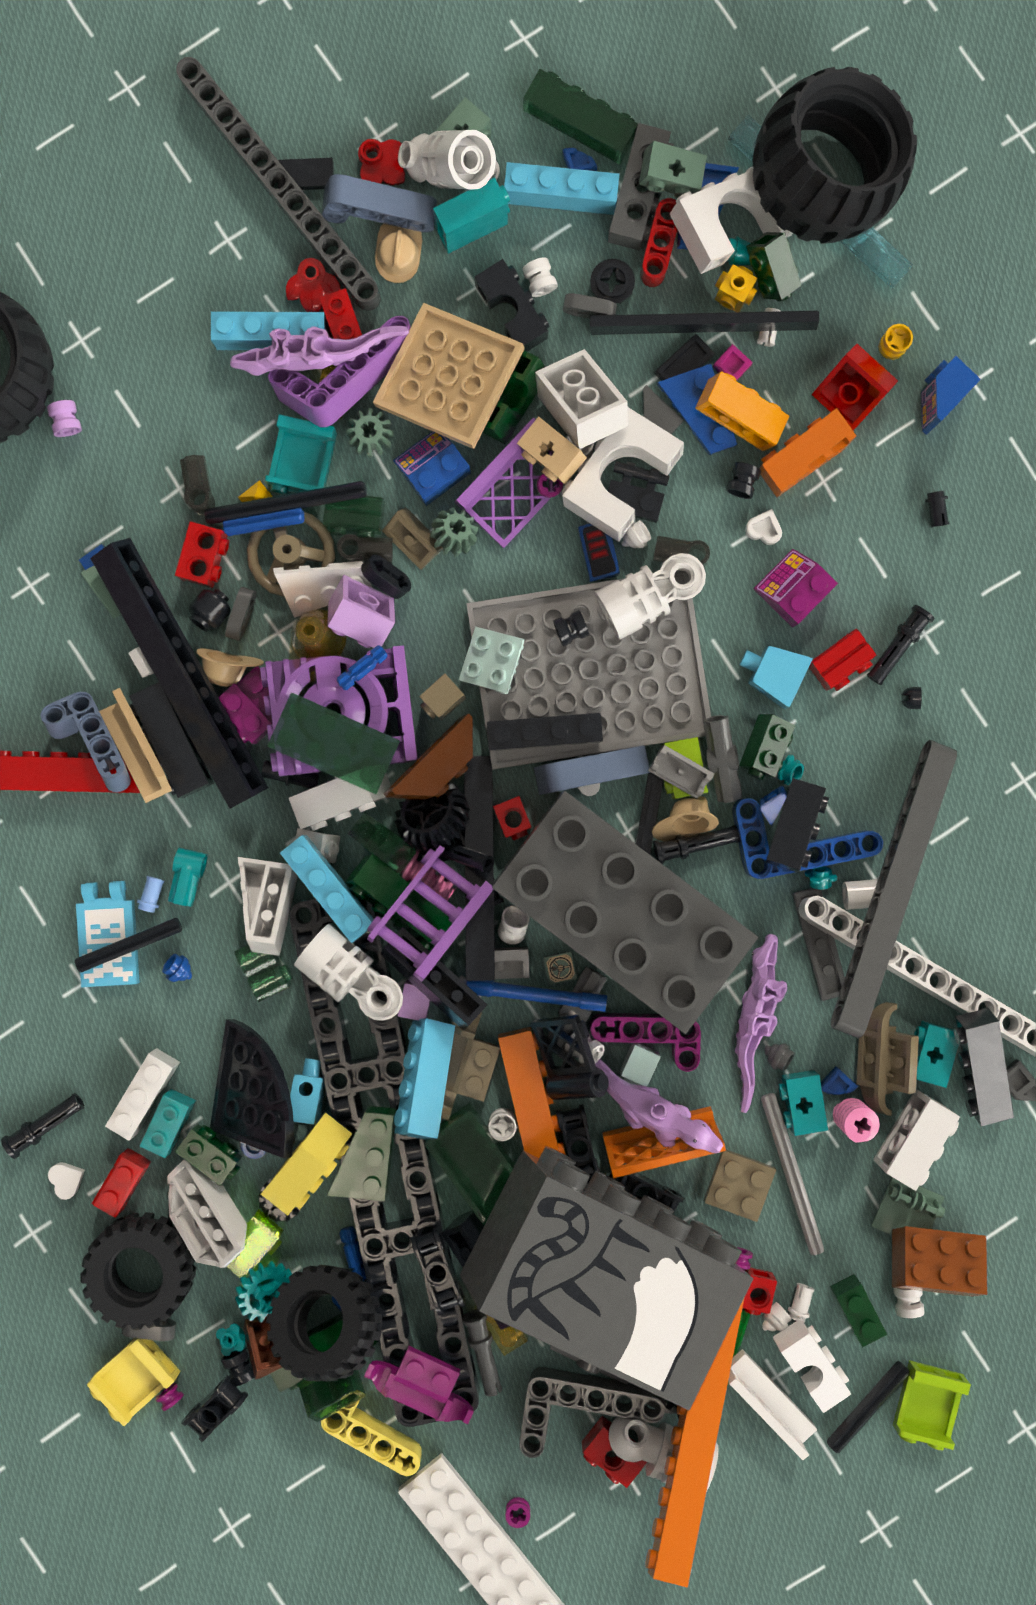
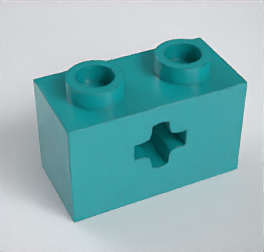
M922 1020L921 1025L917 1026L914 1032L915 1036H919L917 1080L947 1088L959 1046L954 1036V1029ZM928 1051H936L935 1055L927 1056Z
M815 1070L781 1075L782 1083L778 1084L781 1101L785 1100L787 1111H783L785 1127L790 1128L795 1136L828 1131L819 1074ZM800 1098H804L807 1102L803 1103V1108L800 1109L797 1104L801 1102Z
M173 1089L166 1092L158 1105L140 1147L166 1158L173 1151L196 1100Z

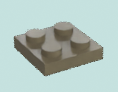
M726 1149V1151L720 1153L704 1197V1202L757 1222L776 1168Z

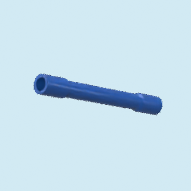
M466 981V985L478 996H496L573 1006L592 1011H606L607 995L587 992L576 993L494 981Z

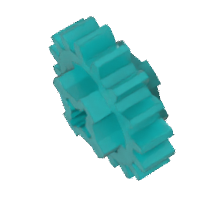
M270 1261L265 1268L262 1263H259L257 1271L250 1268L248 1269L250 1276L248 1278H240L243 1286L236 1287L235 1290L238 1296L235 1297V1300L242 1315H247L250 1321L258 1317L259 1322L263 1323L267 1314H272L273 1307L270 1306L273 1297L279 1296L278 1288L282 1282L290 1283L289 1276L292 1275V1272L289 1268L286 1269L283 1263L276 1267L274 1262Z

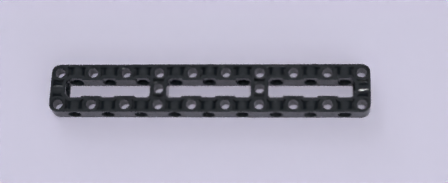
M316 898L295 904L289 913L297 957L301 955L308 944L324 928V925L334 923L333 919ZM367 901L366 910L375 919L378 914L371 909L373 905ZM302 907L308 908L311 911L312 918L310 922H303L299 918V910ZM366 932L355 941L354 945L358 946L364 953L367 951L376 952L379 957L378 964L370 965V967L380 975L392 978L388 961L380 955L385 947L384 939L377 935L371 943L367 940L370 932ZM301 972L332 1118L346 1129L354 1128L357 1130L364 1116L360 1091L379 1087L387 1089L390 1108H396L397 1111L400 1101L399 1086L403 1081L405 1071L403 1061L407 1053L401 1019L398 1017V1013L391 1019L384 1021L368 1017L371 1033L375 1034L378 1054L352 1060L341 1003L337 1002L330 994ZM377 990V997L381 1001H387L386 994ZM324 1018H331L335 1022V1030H325L322 1026V1020ZM391 1061L399 1062L402 1066V1071L398 1074L390 1072L388 1063ZM361 1068H372L375 1077L373 1079H365L361 1075ZM336 1073L344 1074L347 1078V1084L338 1085L334 1081L333 1075ZM394 1133L395 1145H399L401 1155L400 1168L407 1200L410 1199L413 1217L387 1223L383 1201L349 1198L367 1283L373 1288V1292L370 1295L378 1297L380 1306L376 1307V1311L382 1314V1323L377 1324V1331H381L379 1340L384 1362L399 1367L404 1356L397 1357L392 1351L400 1348L406 1352L408 1346L414 1348L395 1257L413 1254L414 1251L411 1239L408 1242H400L397 1240L396 1234L404 1232L410 1238L413 1235L419 1237L424 1235L423 1229L428 1226L434 1228L438 1226L442 1233L445 1230V1224L427 1140ZM348 1139L345 1144L350 1146L352 1139ZM346 1153L342 1156L341 1162H343ZM415 1171H420L425 1175L426 1179L423 1182H416L412 1179L411 1174ZM372 1238H377L382 1242L383 1246L373 1248L368 1241ZM444 1238L446 1250L453 1266L450 1248ZM435 1265L431 1268L432 1273L436 1276H443L446 1273V1270L440 1265ZM424 1276L430 1308L434 1310L436 1318V1336L441 1360L460 1369L459 1377L452 1392L457 1395L462 1392L470 1393L472 1397L466 1401L469 1402L475 1411L479 1404V1383L471 1347L468 1344L467 1327L462 1321L463 1309L460 1305L444 1310V1314L438 1315ZM384 1293L391 1294L394 1301L386 1303L380 1296ZM457 1337L461 1342L458 1345H450L447 1339ZM392 1399L396 1418L401 1425L414 1427L438 1422L433 1417L420 1411H408L404 1408V1404Z

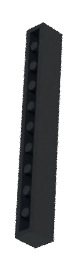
M131 538L108 544L90 559L229 809L268 789L269 787Z

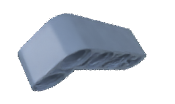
M335 174L330 176L324 188L321 215L326 221L331 223H344L349 216H354L409 230L432 232L435 223L433 208L436 207L437 200L429 195L351 176Z
M76 692L50 703L42 709L40 714L41 720L51 737L63 739L80 732L108 790L121 792L128 788L131 782L128 770L89 693ZM115 768L117 773L111 774L110 770Z
M644 745L534 767L539 795L650 772L648 771L649 763Z

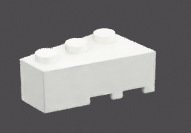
M379 764L356 770L289 797V801L300 830L311 827L312 831L328 826L327 820L335 818L336 822L351 817V811L358 808L360 812H364L376 807L375 802L386 798L383 793L391 785L384 766Z
M238 857L246 941L252 952L280 956L297 883V874L289 864Z

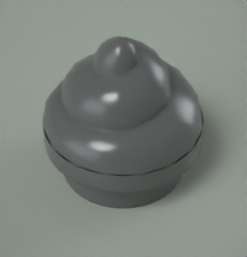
M786 1043L765 1046L768 1063L773 1069H780L784 1072L791 1063L795 1052L790 1050V1046Z

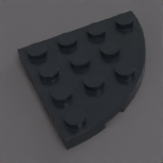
M226 1019L210 1128L216 1133L278 1157L291 1158L295 1142L291 1097L284 1071L269 1045L254 1029L238 1020Z

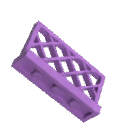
M534 417L454 502L461 510L465 509V512L470 517H474V521L502 548H505L550 499L544 496H534L533 480H538L540 476H533L532 464L529 463V476H513V464L515 461L526 460L521 456L523 450L517 442L536 420ZM549 450L548 455L552 456V451ZM509 469V476H502ZM549 479V492L552 493L554 492L552 489L554 487L557 488V483L553 486V482ZM498 480H510V496L494 497V484ZM514 480H529V496H514ZM490 489V497H483ZM541 499L534 507V500ZM480 500H491V517H480L472 510V507ZM494 500H510V516L495 517ZM514 500H530V512L526 516H514ZM484 520H491V527ZM495 520H511V532L504 540L495 532ZM515 520H522V521L515 527Z

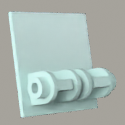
M475 626L459 680L492 689L502 694H508L511 689L510 685L513 676L516 673V666L519 664L518 660L521 650L524 648L525 639Z

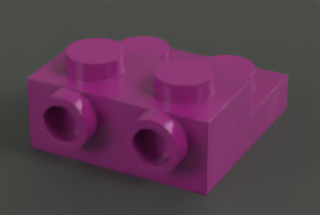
M259 666L254 667L237 684L234 683L219 697L244 743L250 741L252 744H257L268 734L267 725L272 724V715L266 716L264 696H269L268 687H263Z

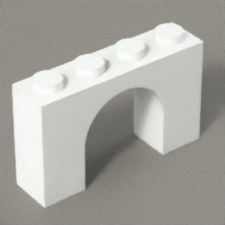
M753 166L741 175L737 173L729 175L719 184L715 185L714 182H711L694 194L691 192L684 193L677 198V204L670 212V216L701 274L725 264L735 251L719 221L718 207L722 204L732 203L746 208L755 217L763 234L766 232L785 233L786 238L793 234L787 229L785 231L781 229L769 212L766 213L761 206V198L753 184Z
M628 407V426L598 440L594 448L595 452L591 458H587L579 467V474L574 481L569 480L562 490L564 507L619 542L635 521V509L610 494L604 488L600 480L604 469L616 459L635 457L645 461L663 474L668 475L683 455L684 442Z

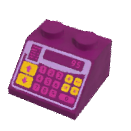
M792 549L753 590L793 628L838 583L818 563Z

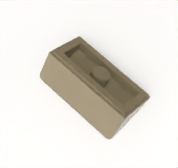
M407 508L397 511L382 530L420 570L443 549L442 546L434 548V543L437 539L430 537L431 531Z

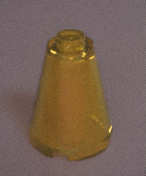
M312 610L304 613L295 621L291 630V645L299 658L340 656L346 645V636L337 635L328 627V611Z

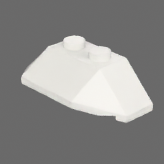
M184 1159L167 1176L168 1184H170L168 1194L169 1217L195 1262L225 1268L245 1249L247 1224L223 1184L218 1185Z

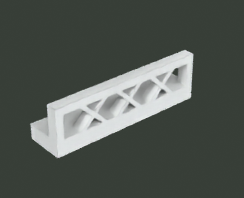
M742 1349L732 1359L728 1379L729 1384L789 1447L804 1460L809 1456V1453L803 1442L816 1432L817 1428Z

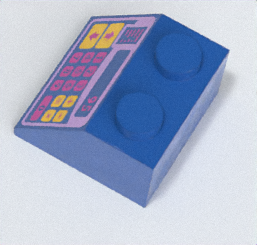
M957 356L949 363L943 360L924 380L928 385L921 391L922 432L926 435L981 380Z
M433 431L393 460L426 506L471 474L469 464L455 445L447 437Z

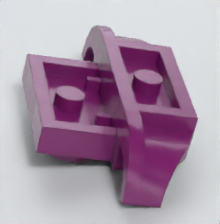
M408 1346L399 1367L383 1361H372L364 1377L373 1381L376 1389L384 1397H389L433 1417L436 1421L450 1422L461 1420L468 1424L474 1413L473 1407L469 1402L452 1392L459 1377L460 1369L411 1346Z

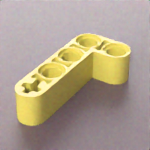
M356 1375L341 1378L325 1406L321 1419L323 1430L401 1475L411 1476L419 1470L422 1449L420 1444L357 1408L363 1390L361 1379ZM351 1388L356 1394L348 1396L342 1389ZM335 1412L341 1415L342 1418L334 1420L329 1414ZM356 1426L363 1427L366 1430V1432L359 1434L355 1432L353 1428ZM386 1440L390 1443V1446L382 1447L378 1444V1441Z

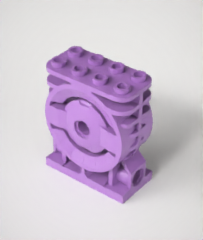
M404 645L384 649L388 655L387 659L380 664L377 663L376 667L361 680L355 681L368 698L370 719L363 735L355 741L357 754L352 757L349 740L359 732L363 725L365 705L358 690L353 686L346 691L343 690L337 683V677L341 675V669L348 672V668L357 661L341 656L302 657L295 660L283 659V661L275 662L265 661L266 667H261L260 671L263 687H268L269 696H264L266 716L272 715V724L267 725L269 743H275L276 753L270 754L272 771H278L279 777L340 770L353 767L366 760L369 756L380 765L416 761L417 752ZM313 671L316 673L317 683L305 693L300 706V717L308 734L317 741L324 743L326 760L319 758L318 745L309 741L302 734L295 717L297 698L302 689L310 682L309 673ZM392 677L394 678L395 702L387 703L385 692L378 679ZM333 704L340 708L341 715L339 718L331 720L325 716L324 710L328 705ZM388 711H393L397 714L399 736L381 738L386 728ZM375 746L380 747V756L372 751Z

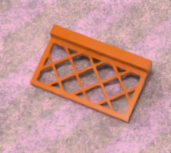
M711 1106L690 1111V1119L704 1121L722 1141L723 1147L720 1152L726 1151L724 1141L714 1120ZM627 1126L602 1133L613 1178L715 1154L706 1150L695 1149L679 1137L675 1139V1146L664 1147L656 1138L655 1133L644 1126L639 1129Z

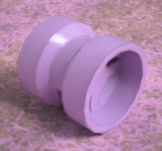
M61 400L47 406L48 415L53 419L52 430L54 436H72L82 431L80 421L75 416L77 409L74 401Z

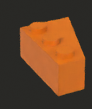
M837 408L823 419L819 417L807 426L808 430L799 436L797 433L784 443L786 447L778 453L773 450L761 459L763 464L759 468L761 470L760 475L776 497H779L845 450L857 437Z

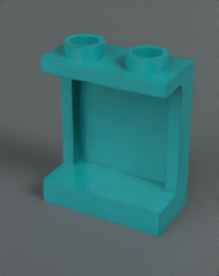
M279 414L276 425L279 432L269 476H265L266 484L271 487V491L280 494H287L288 491L297 493L324 488L337 437L335 428L333 426L319 427L310 421Z

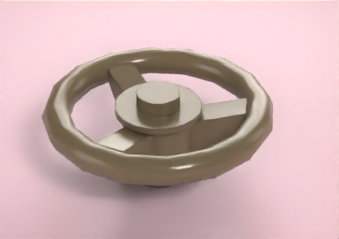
M304 512L305 521L303 523L309 525L317 532L323 543V550L307 547L300 539L288 535L285 526L273 528L276 537L273 544L275 558L267 576L264 574L258 560L260 540L267 530L251 532L246 549L248 567L256 582L268 592L285 597L280 585L277 584L278 581L274 575L273 568L283 567L284 570L299 569V566H303L306 561L322 562L321 567L334 563V541L326 525L314 515Z

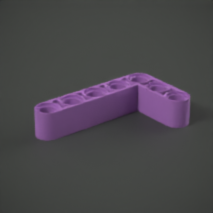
M404 316L392 317L380 327L405 326L408 330L411 328L409 320ZM407 335L385 339L378 345L371 346L367 353L358 355L354 361H346L339 364L319 384L298 371L273 369L269 372L268 379L280 402L316 426L328 427L335 423L387 375Z

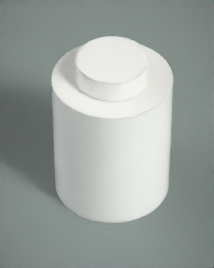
M878 879L843 882L842 895L845 909L869 908Z

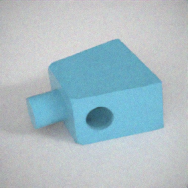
M767 646L761 656L746 650L739 665L753 671L748 682L749 685L780 707L786 709L790 707L813 658Z
M305 1058L303 1073L294 1074L290 1093L294 1122L314 1125L321 1118L325 1083L324 1078L319 1077L320 1060ZM306 1083H310L313 1086L310 1095L304 1091Z

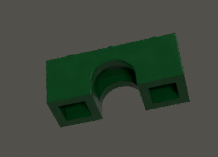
M525 350L523 351L483 430L484 434L503 444L507 442L537 394L535 372L545 368L539 357Z

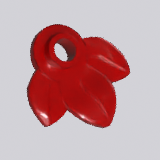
M376 139L365 140L358 149V157L362 163L360 170L361 179L380 184L382 182L389 185L403 184L405 182V171L398 162L399 148L402 143L394 139L384 142ZM373 151L377 153V156L369 158L368 154Z
M306 258L299 264L297 274L288 280L286 284V297L289 301L300 299L306 312H319L322 308L319 297L339 291L341 287L337 278L327 273L324 265L318 259ZM310 267L316 269V274L312 278L306 274L307 269Z

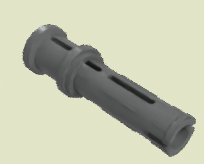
M475 1309L464 1314L462 1321L468 1329V1344L474 1349L485 1395L489 1397L496 1396L498 1392H502V1386L491 1349L493 1337L487 1328V1315Z

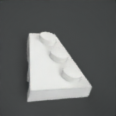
M362 561L331 563L326 567L310 568L309 565L299 566V569L284 570L283 567L273 568L274 575L294 618L328 606V602L343 575L373 588L371 582L362 574Z

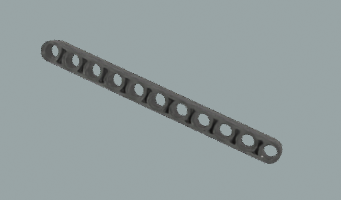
M193 57L181 59L177 64L176 72L187 93L340 284L346 288L356 304L362 310L372 311L376 309L380 304L381 296L373 278L200 62ZM197 73L194 78L187 79L189 74ZM215 95L212 100L204 101L206 96ZM232 116L229 122L222 123L225 117ZM250 138V141L247 144H239L241 139ZM263 159L268 160L266 165H264L263 167L256 166L258 161ZM278 179L286 181L282 188H273ZM295 203H302V204H303V206H302V208H301L300 210H298V211H293V210H291V207L293 206V204H295ZM318 224L321 226L315 233L308 232L312 225ZM331 246L338 247V251L333 255L325 253ZM347 268L356 269L354 275L350 277L343 276V272ZM370 289L374 291L373 295L368 299L360 297L364 290Z
M928 740L920 753L831 1018V1028L856 1038H861L867 1029L957 758V750L933 740Z

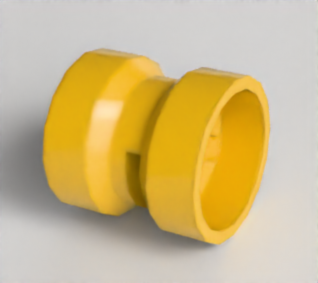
M895 324L888 328L879 341L878 347L882 356L890 360L903 356L913 342L912 331L904 324Z

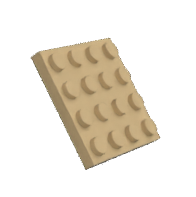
M423 303L373 404L377 408L474 449L525 349L524 345L521 342Z

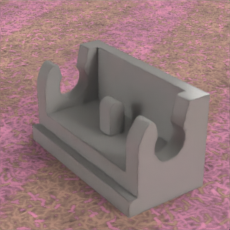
M665 745L661 746L648 769L652 774L696 799L703 794L706 784L714 776L713 772Z
M528 947L494 948L495 979L529 978Z

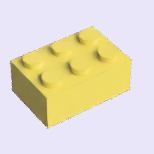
M325 1112L293 1151L292 1157L285 1161L261 1195L287 1216L295 1207L300 1210L310 1197L307 1192L310 1191L314 1194L324 1181L321 1176L323 1175L327 1178L337 1166V1163L333 1160L336 1158L339 1161L346 1153L349 1146L345 1143L352 1133Z

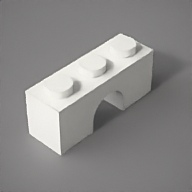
M157 1048L148 1053L105 1127L128 1141L136 1136L152 1111L150 1109L162 1089L167 1086L180 1062Z
M800 1318L784 1331L773 1336L779 1350L795 1373L806 1366L813 1365L810 1371L801 1376V1379L823 1413L851 1395L845 1384L849 1381L848 1377L840 1365L836 1368L833 1366L832 1363L836 1360L825 1345L822 1348L819 1346L818 1343L822 1340L812 1325L807 1328Z

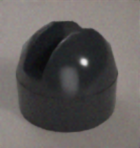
M921 687L905 689L901 695L909 696V700L901 701L902 704L908 709H921Z

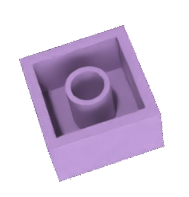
M343 575L328 602V627L337 635L349 636L366 648H375L377 645L382 647L395 624L394 598Z

